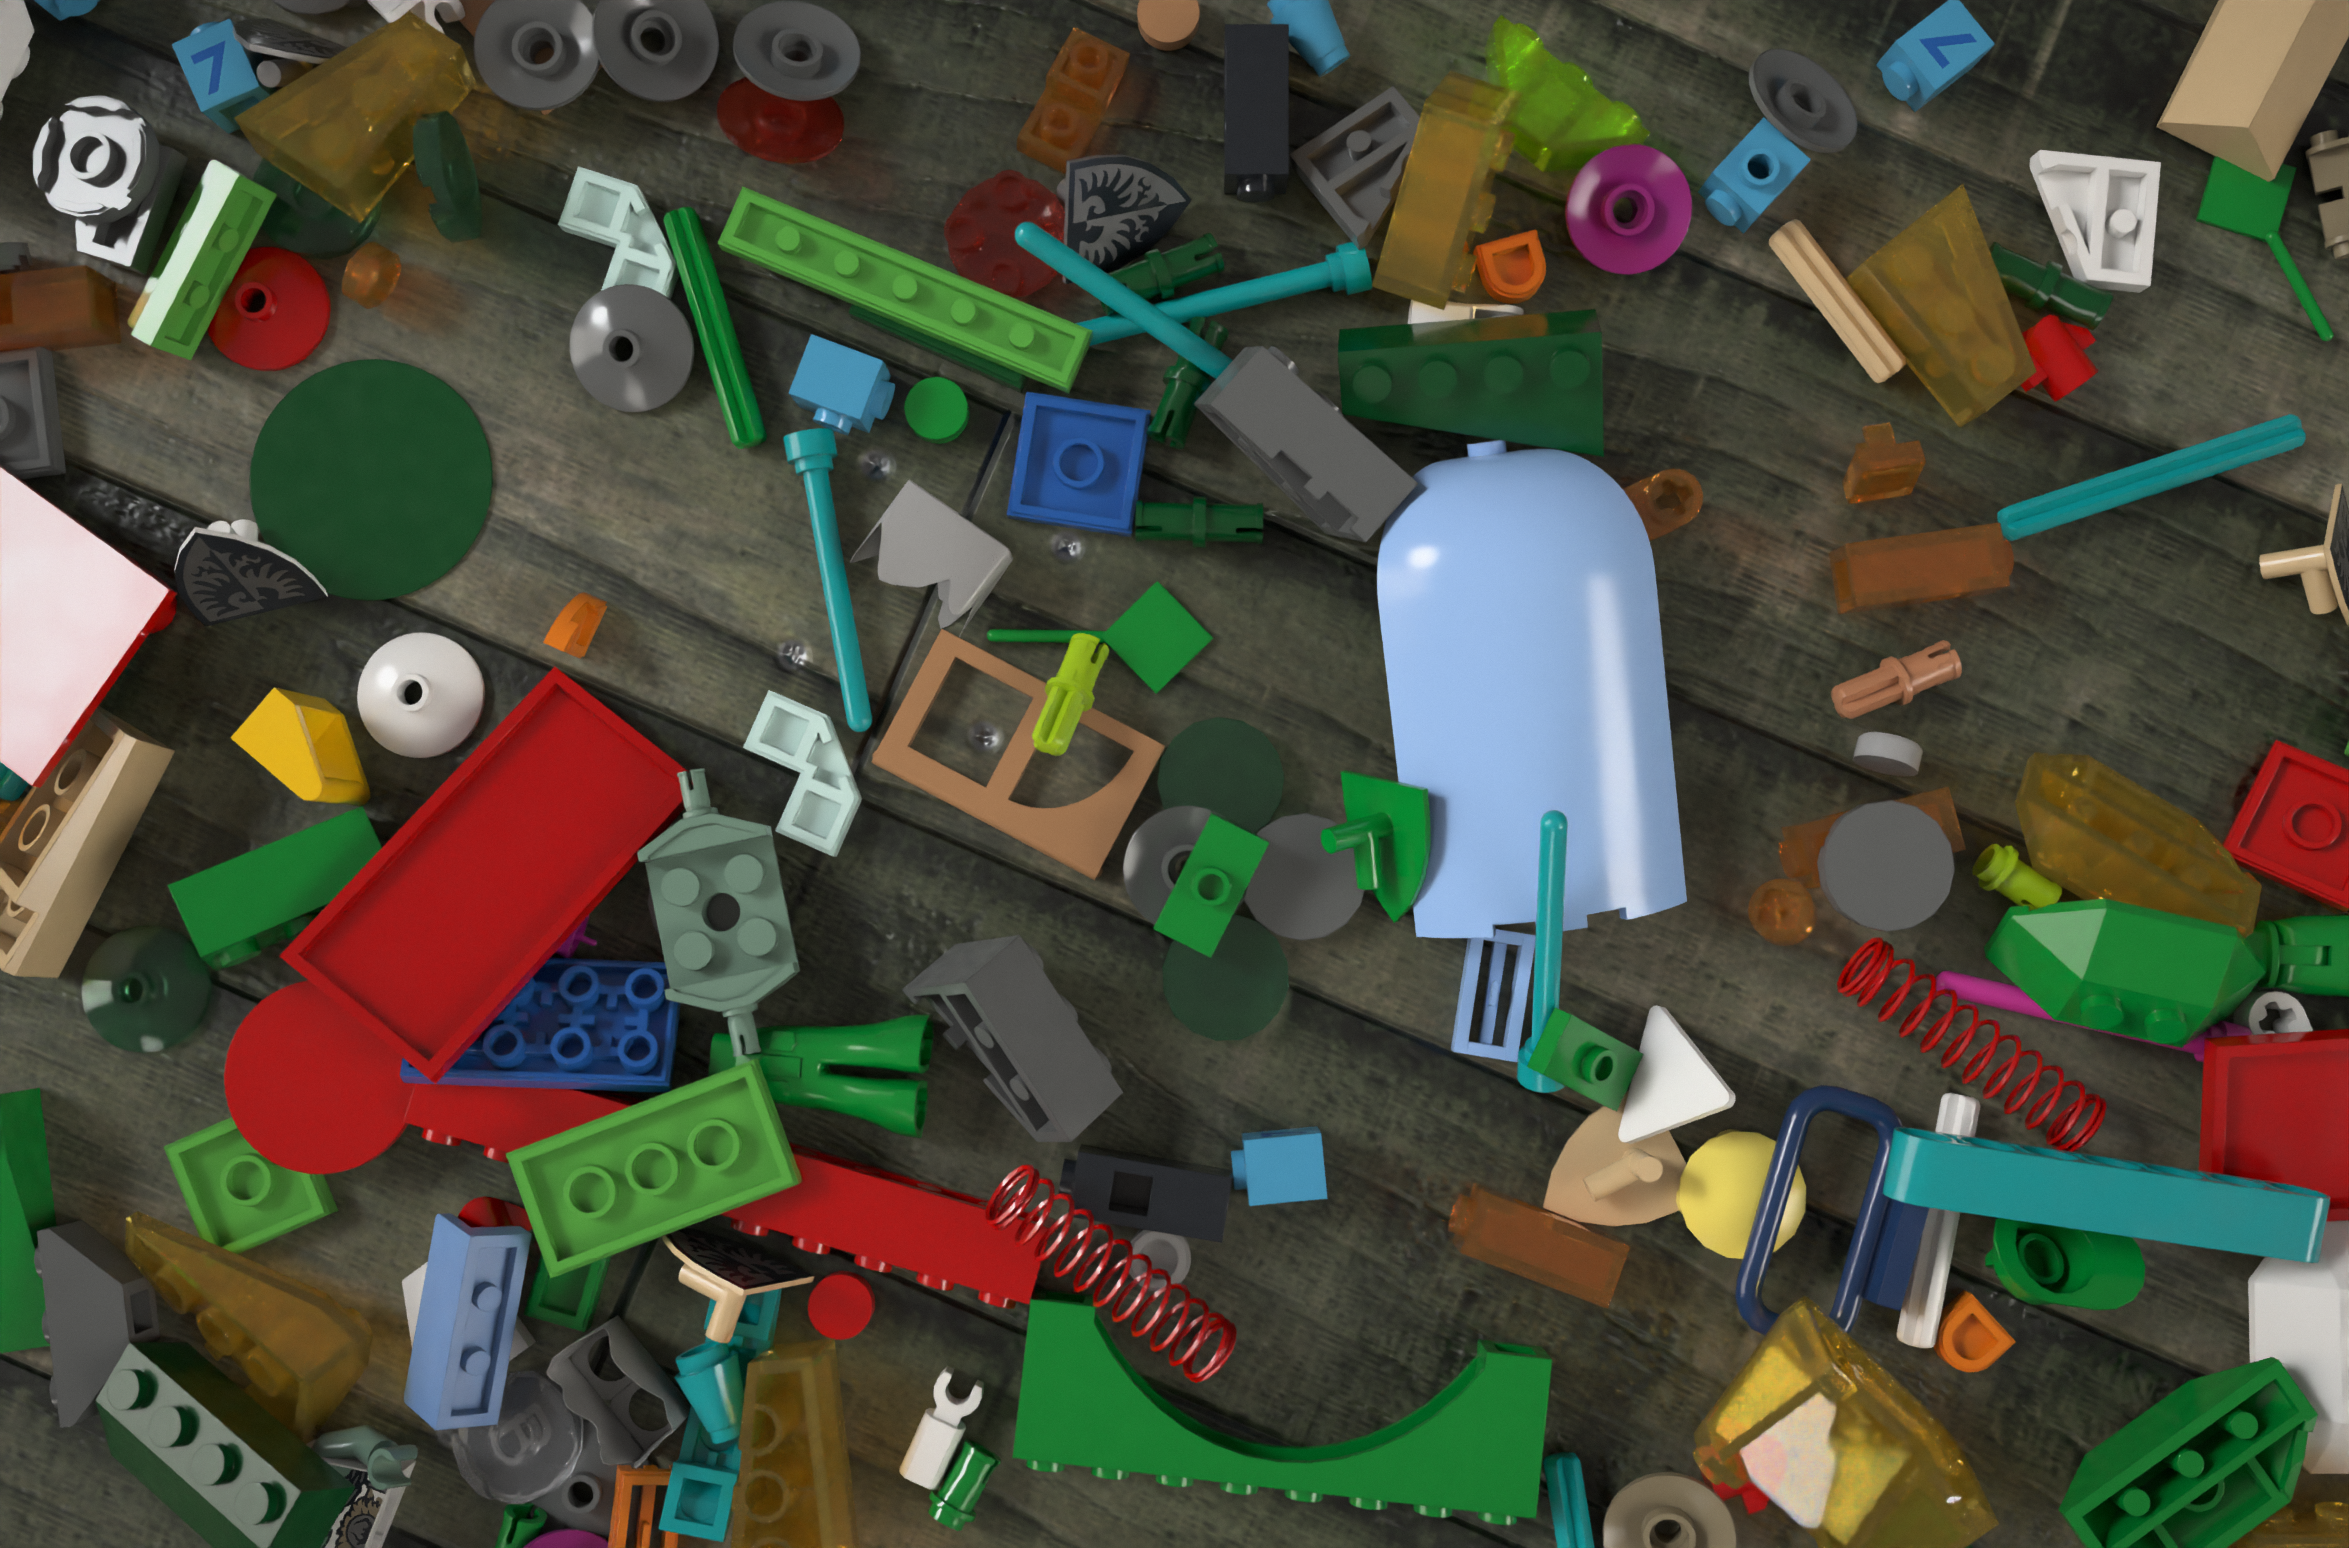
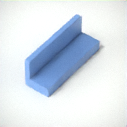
M451 1213L436 1215L404 1392L405 1404L435 1431L498 1425L532 1235L521 1226L471 1228Z

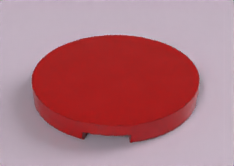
M309 980L281 988L263 999L250 1011L238 1027L231 1041L224 1072L227 1104L238 1130L246 1141L271 1162L283 1168L307 1174L338 1173L356 1168L378 1158L379 1155L397 1141L408 1126V1123H404L403 1120L414 1083H404L400 1077L403 1057Z

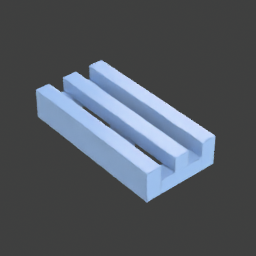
M1496 929V935L1491 938H1468L1451 1051L1517 1062L1536 935ZM1484 940L1493 941L1478 1042L1468 1041ZM1507 944L1518 945L1503 1046L1492 1045Z

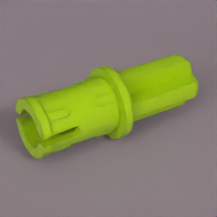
M1085 633L1074 634L1070 639L1068 650L1056 677H1052L1046 683L1045 692L1048 698L1032 733L1034 747L1040 752L1049 753L1054 756H1060L1065 753L1082 712L1092 708L1095 699L1092 690L1110 651L1108 646L1103 643L1100 644L1097 653H1094L1100 641L1095 636Z

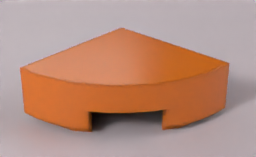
M586 592L578 594L558 615L543 643L581 659L582 656H585L608 607L606 606L607 602Z

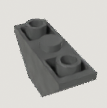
M83 1220L69 1221L37 1231L38 1245L34 1254L36 1272L43 1279L46 1305L42 1317V1331L45 1340L51 1347L54 1373L50 1381V1398L54 1407L58 1409L60 1428L74 1426L99 1414L95 1400L129 1342H157L160 1339L153 1274Z

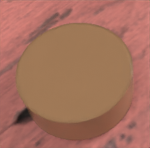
M1139 0L1137 8L1138 28L1142 37L1151 46L1165 51L1177 50L1190 43L1198 31L1200 11L1197 0Z

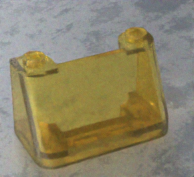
M1806 1296L1801 1297L1780 1314L1694 1432V1439L1697 1445L1692 1451L1694 1460L1703 1474L1712 1483L1719 1485L1724 1482L1731 1488L1738 1489L1750 1480L1815 1538L1818 1548H1965L1999 1525L1966 1456L1945 1426L1816 1303Z

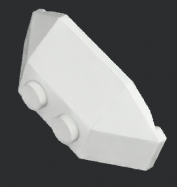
M2349 1220L2326 1222L2318 1263L2265 1257L2248 1280L2250 1363L2270 1357L2279 1359L2318 1414L2313 1432H2308L2305 1458L2302 1464V1469L2310 1474H2349Z

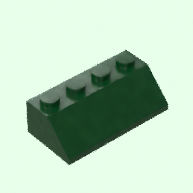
M129 1342L95 1400L111 1455L213 1548H320L355 1489L352 1483L187 1342Z

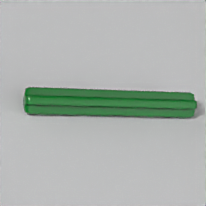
M682 207L678 210H672L665 214L663 221L731 441L738 449L757 446L766 441L767 433L700 217L693 207Z

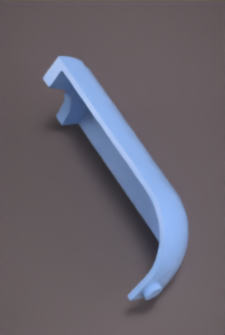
M1495 440L1467 444L1468 457L1443 460L1424 467L1412 477L1418 485L1386 520L1381 538L1377 567L1378 606L1398 781L1428 788L1431 852L1425 881L1413 905L1416 937L1491 938L1496 935L1495 925L1535 922L1536 925L1540 821L1542 816L1550 810L1562 812L1568 821L1563 931L1588 928V914L1619 909L1620 918L1629 920L1660 912L1687 902L1655 566L1648 534L1634 504L1614 479L1601 468L1582 457L1561 450L1527 449L1507 452L1506 441Z

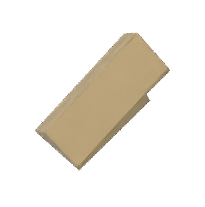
M2218 0L2156 127L2270 182L2275 178L2349 37V0Z
M100 706L96 708L42 787L32 786L0 835V969L13 976L59 978L175 752L173 749Z

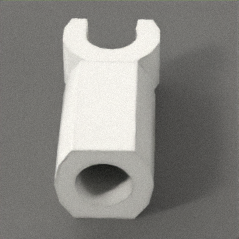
M949 1366L940 1373L934 1386V1399L937 1407L925 1410L899 1468V1472L904 1478L931 1490H936L940 1487L965 1432L966 1426L961 1421V1417L971 1414L978 1407L984 1394V1382L977 1380L968 1397L964 1399L953 1397L949 1392L948 1383L952 1378L954 1369Z

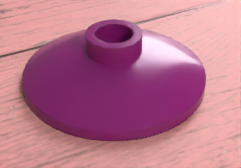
M1627 144L1609 148L1591 158L1574 178L1566 200L1565 216L1567 229L1578 252L1589 263L1599 269L1615 274H1637L1651 270L1672 256L1687 234L1692 216V197L1688 182L1679 166L1669 156L1655 148L1639 144ZM1621 198L1629 200L1633 207L1631 218L1624 223L1619 222L1613 214L1614 205Z

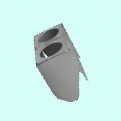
M909 479L850 560L853 563L879 555L877 570L879 580L891 585L919 588L938 583L939 599L943 601L938 616L940 628L951 625L971 609L969 617L960 633L961 636L974 614L1013 561L1010 549L966 518L960 516L958 512Z
M618 1315L559 1352L552 1358L546 1372L552 1381L563 1388V1400L566 1407L575 1414L592 1422L597 1428V1439L601 1445L600 1457L603 1464L616 1465L635 1462L634 1468L637 1469L650 1453L667 1436L672 1434L689 1415L691 1404ZM605 1336H609L610 1352L614 1363L626 1374L625 1377L617 1381H605L598 1378L592 1372L589 1365L591 1347L597 1340ZM643 1388L664 1401L669 1422L665 1427L655 1431H647L641 1429L632 1421L629 1413V1403L631 1397L638 1389ZM602 1399H612L611 1405L608 1407ZM631 1436H633L639 1442V1444L644 1449V1452L638 1447V1445L634 1442Z

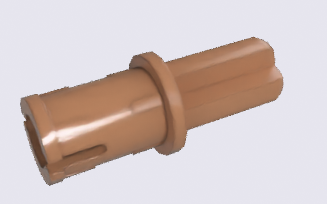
M1942 640L1924 650L1900 659L1892 656L1885 658L1881 661L1880 668L1836 685L1832 689L1831 698L1835 710L1840 717L1854 719L1893 702L1901 706L1908 704L1912 701L1913 695L1935 685L1937 686L1949 680L1959 678L1962 674L1959 656L1955 649L1950 650L1951 644L1948 641Z

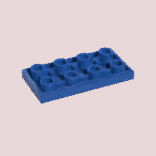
M549 958L436 1084L670 1092L672 1089L681 1003L666 1000L664 990L670 989L665 962ZM402 1058L400 1077L404 1083L434 1084Z

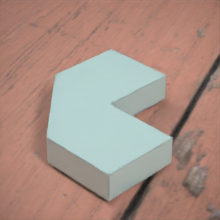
M578 166L558 225L565 232L616 248L601 291L616 285H641L652 288L671 300L680 273L674 254L638 185Z
M768 690L743 748L801 773L775 831L828 855L837 857L862 798L832 720L826 714Z

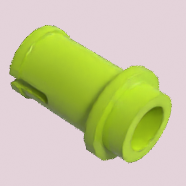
M1992 844L1981 853L1973 866L1972 873L1979 878L1978 884L1985 891L1995 889L2018 906L2029 905L2032 910L2057 903L2062 894V888L2059 884L2050 881L2018 859L2019 852L2013 846L2003 848L1998 844Z

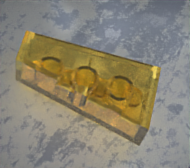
M835 1339L772 1345L748 1363L738 1446L742 1453L739 1478L733 1487L731 1512H735L731 1548H860Z

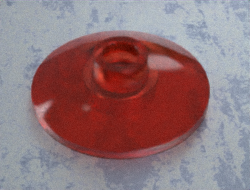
M744 77L730 84L720 95L717 104V120L725 136L738 148L764 160L788 164L815 161L833 152L843 137L844 116L839 105L831 96L811 101L786 99L764 91L747 77Z

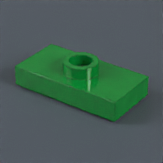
M1211 812L1153 929L1211 958L1269 845V840Z
M1554 1008L1527 1067L1617 1112L1644 1054L1579 1018Z

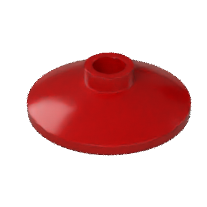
M277 247L249 249L207 331L215 346L226 357L243 367L257 371H277L292 367L312 354L326 334L331 313L328 289L319 272L299 255ZM264 293L266 297L264 307L260 311L252 313L250 307L253 300L259 294Z

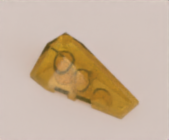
M139 1211L126 1218L125 1254L174 1312L183 1315L191 1310L195 1314L198 1328L207 1341L203 1346L216 1361H219L225 1355L230 1356L251 1380L252 1383L243 1391L305 1444L311 1442L368 1367L373 1334L366 1319L352 1307L343 1308L330 1295Z

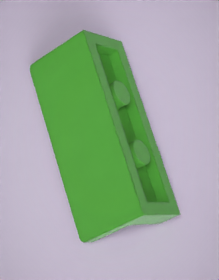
M216 160L210 161L128 319V325L133 328L131 335L152 347L191 361L277 194Z

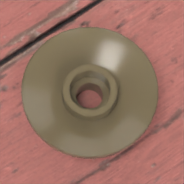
M1659 1472L1633 1480L1616 1494L1605 1514L1603 1543L1604 1548H1736V1531L1728 1507L1713 1489L1688 1475ZM1662 1520H1675L1680 1525L1678 1530L1672 1534H1663L1655 1528L1657 1523Z

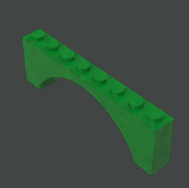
M1041 1288L1034 1289L1030 1301L1012 1458L1027 1460L1026 1466L1028 1468L1043 1472H1060L1065 1469V1464L1091 1467L1092 1475L1112 1480L1127 1479L1130 1472L1154 1474L1156 1482L1172 1487L1193 1486L1194 1479L1220 1482V1489L1241 1495L1256 1494L1259 1487L1283 1489L1284 1495L1287 1498L1301 1502H1320L1323 1500V1494L1349 1497L1351 1505L1370 1510L1386 1509L1388 1502L1412 1504L1413 1510L1419 1514L1441 1518L1452 1516L1453 1509L1478 1512L1479 1519L1499 1525L1516 1524L1517 1517L1536 1519L1552 1359L1542 1346L1478 1339L1477 1355L1462 1372L1430 1401L1399 1421L1368 1435L1339 1443L1308 1447L1274 1446L1243 1440L1213 1429L1185 1414L1161 1396L1133 1368L1114 1343L1096 1311L1097 1307L1093 1305V1294Z

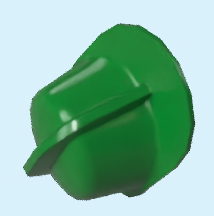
M1997 1218L1995 1221L1993 1248L1985 1256V1267L1993 1269L2003 1287L2015 1298L2032 1305L2058 1304L2091 1310H2115L2133 1301L2144 1285L2146 1266L2140 1247L2133 1237Z

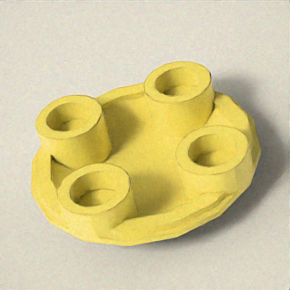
M1727 1129L1720 1132L1716 1137L1707 1140L1690 1156L1680 1177L1676 1203L1679 1211L1683 1214L1687 1228L1704 1247L1727 1258L1743 1259L1776 1141L1758 1132ZM1799 1164L1773 1252L1777 1251L1795 1235L1805 1213L1806 1184Z

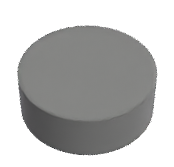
M1868 732L1858 737L1853 761L1861 767L1887 775L1915 776L1919 771L1923 750L1916 742L1901 736L1881 732Z
M1140 1229L1130 1241L1133 1247V1255L1140 1253L1148 1255L1152 1262V1270L1158 1268L1167 1270L1171 1277V1284L1181 1283L1185 1279L1191 1264L1190 1246L1185 1236ZM1134 1259L1132 1262L1130 1274L1135 1279L1147 1271V1265L1143 1260ZM1152 1274L1148 1290L1157 1291L1166 1286L1164 1276ZM1145 1279L1139 1283L1140 1286L1143 1287Z

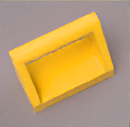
M274 687L231 736L234 742L303 800L362 806L370 798V788L345 716L326 699Z

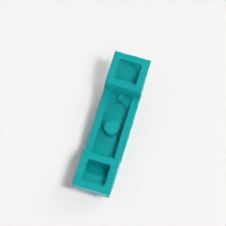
M782 1288L747 1295L731 1341L727 1343L730 1351L736 1350L738 1353L750 1429L731 1440L713 1444L709 1432L706 1431L693 1407L690 1406L679 1459L673 1462L659 1530L719 1542L725 1541L757 1423L774 1341ZM711 1298L704 1329H707L716 1305V1301ZM706 1336L705 1343L712 1341Z

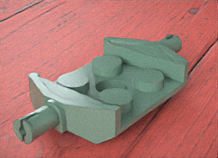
M705 768L692 769L690 772L683 771L677 773L686 812L683 813V819L639 850L637 855L639 862H645L670 986V989L664 990L666 1000L718 1012L722 1011L723 1017L728 1018L727 1022L734 1052L733 1057L761 1051L752 1011L758 1010V1002L787 983L800 972L771 826L719 815L718 808L710 807L711 803L704 773ZM722 893L733 896L740 906L738 922L727 931L716 929L707 917V908L710 901Z

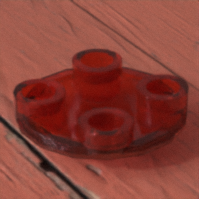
M1014 170L1001 171L994 178H989L968 190L954 208L944 226L949 257L959 275L1012 298L1029 296L1049 284L1058 272L1019 246L1015 240V230L1023 222H1032L1064 244L1065 210L1056 195L1038 181L1025 178L1020 172Z

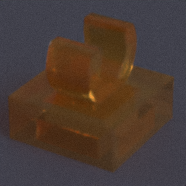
M1889 422L1864 426L1862 432L1866 442L1856 443L1854 456L1842 481L1848 504L1910 495L1926 464L1920 441L1896 444L1894 432Z

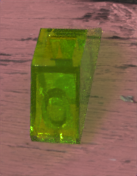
M1502 15L1493 24L1485 46L1494 134L1542 172L1582 168L1595 155L1612 147L1644 144L1651 132L1642 126L1640 116L1630 106L1620 101L1612 102L1593 87L1591 78L1582 68L1571 62L1562 63L1544 49L1541 38L1528 26L1521 23L1514 25Z

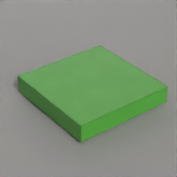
M232 1117L164 1146L211 1265L338 1211L324 1174L296 1172L271 1162L246 1141Z

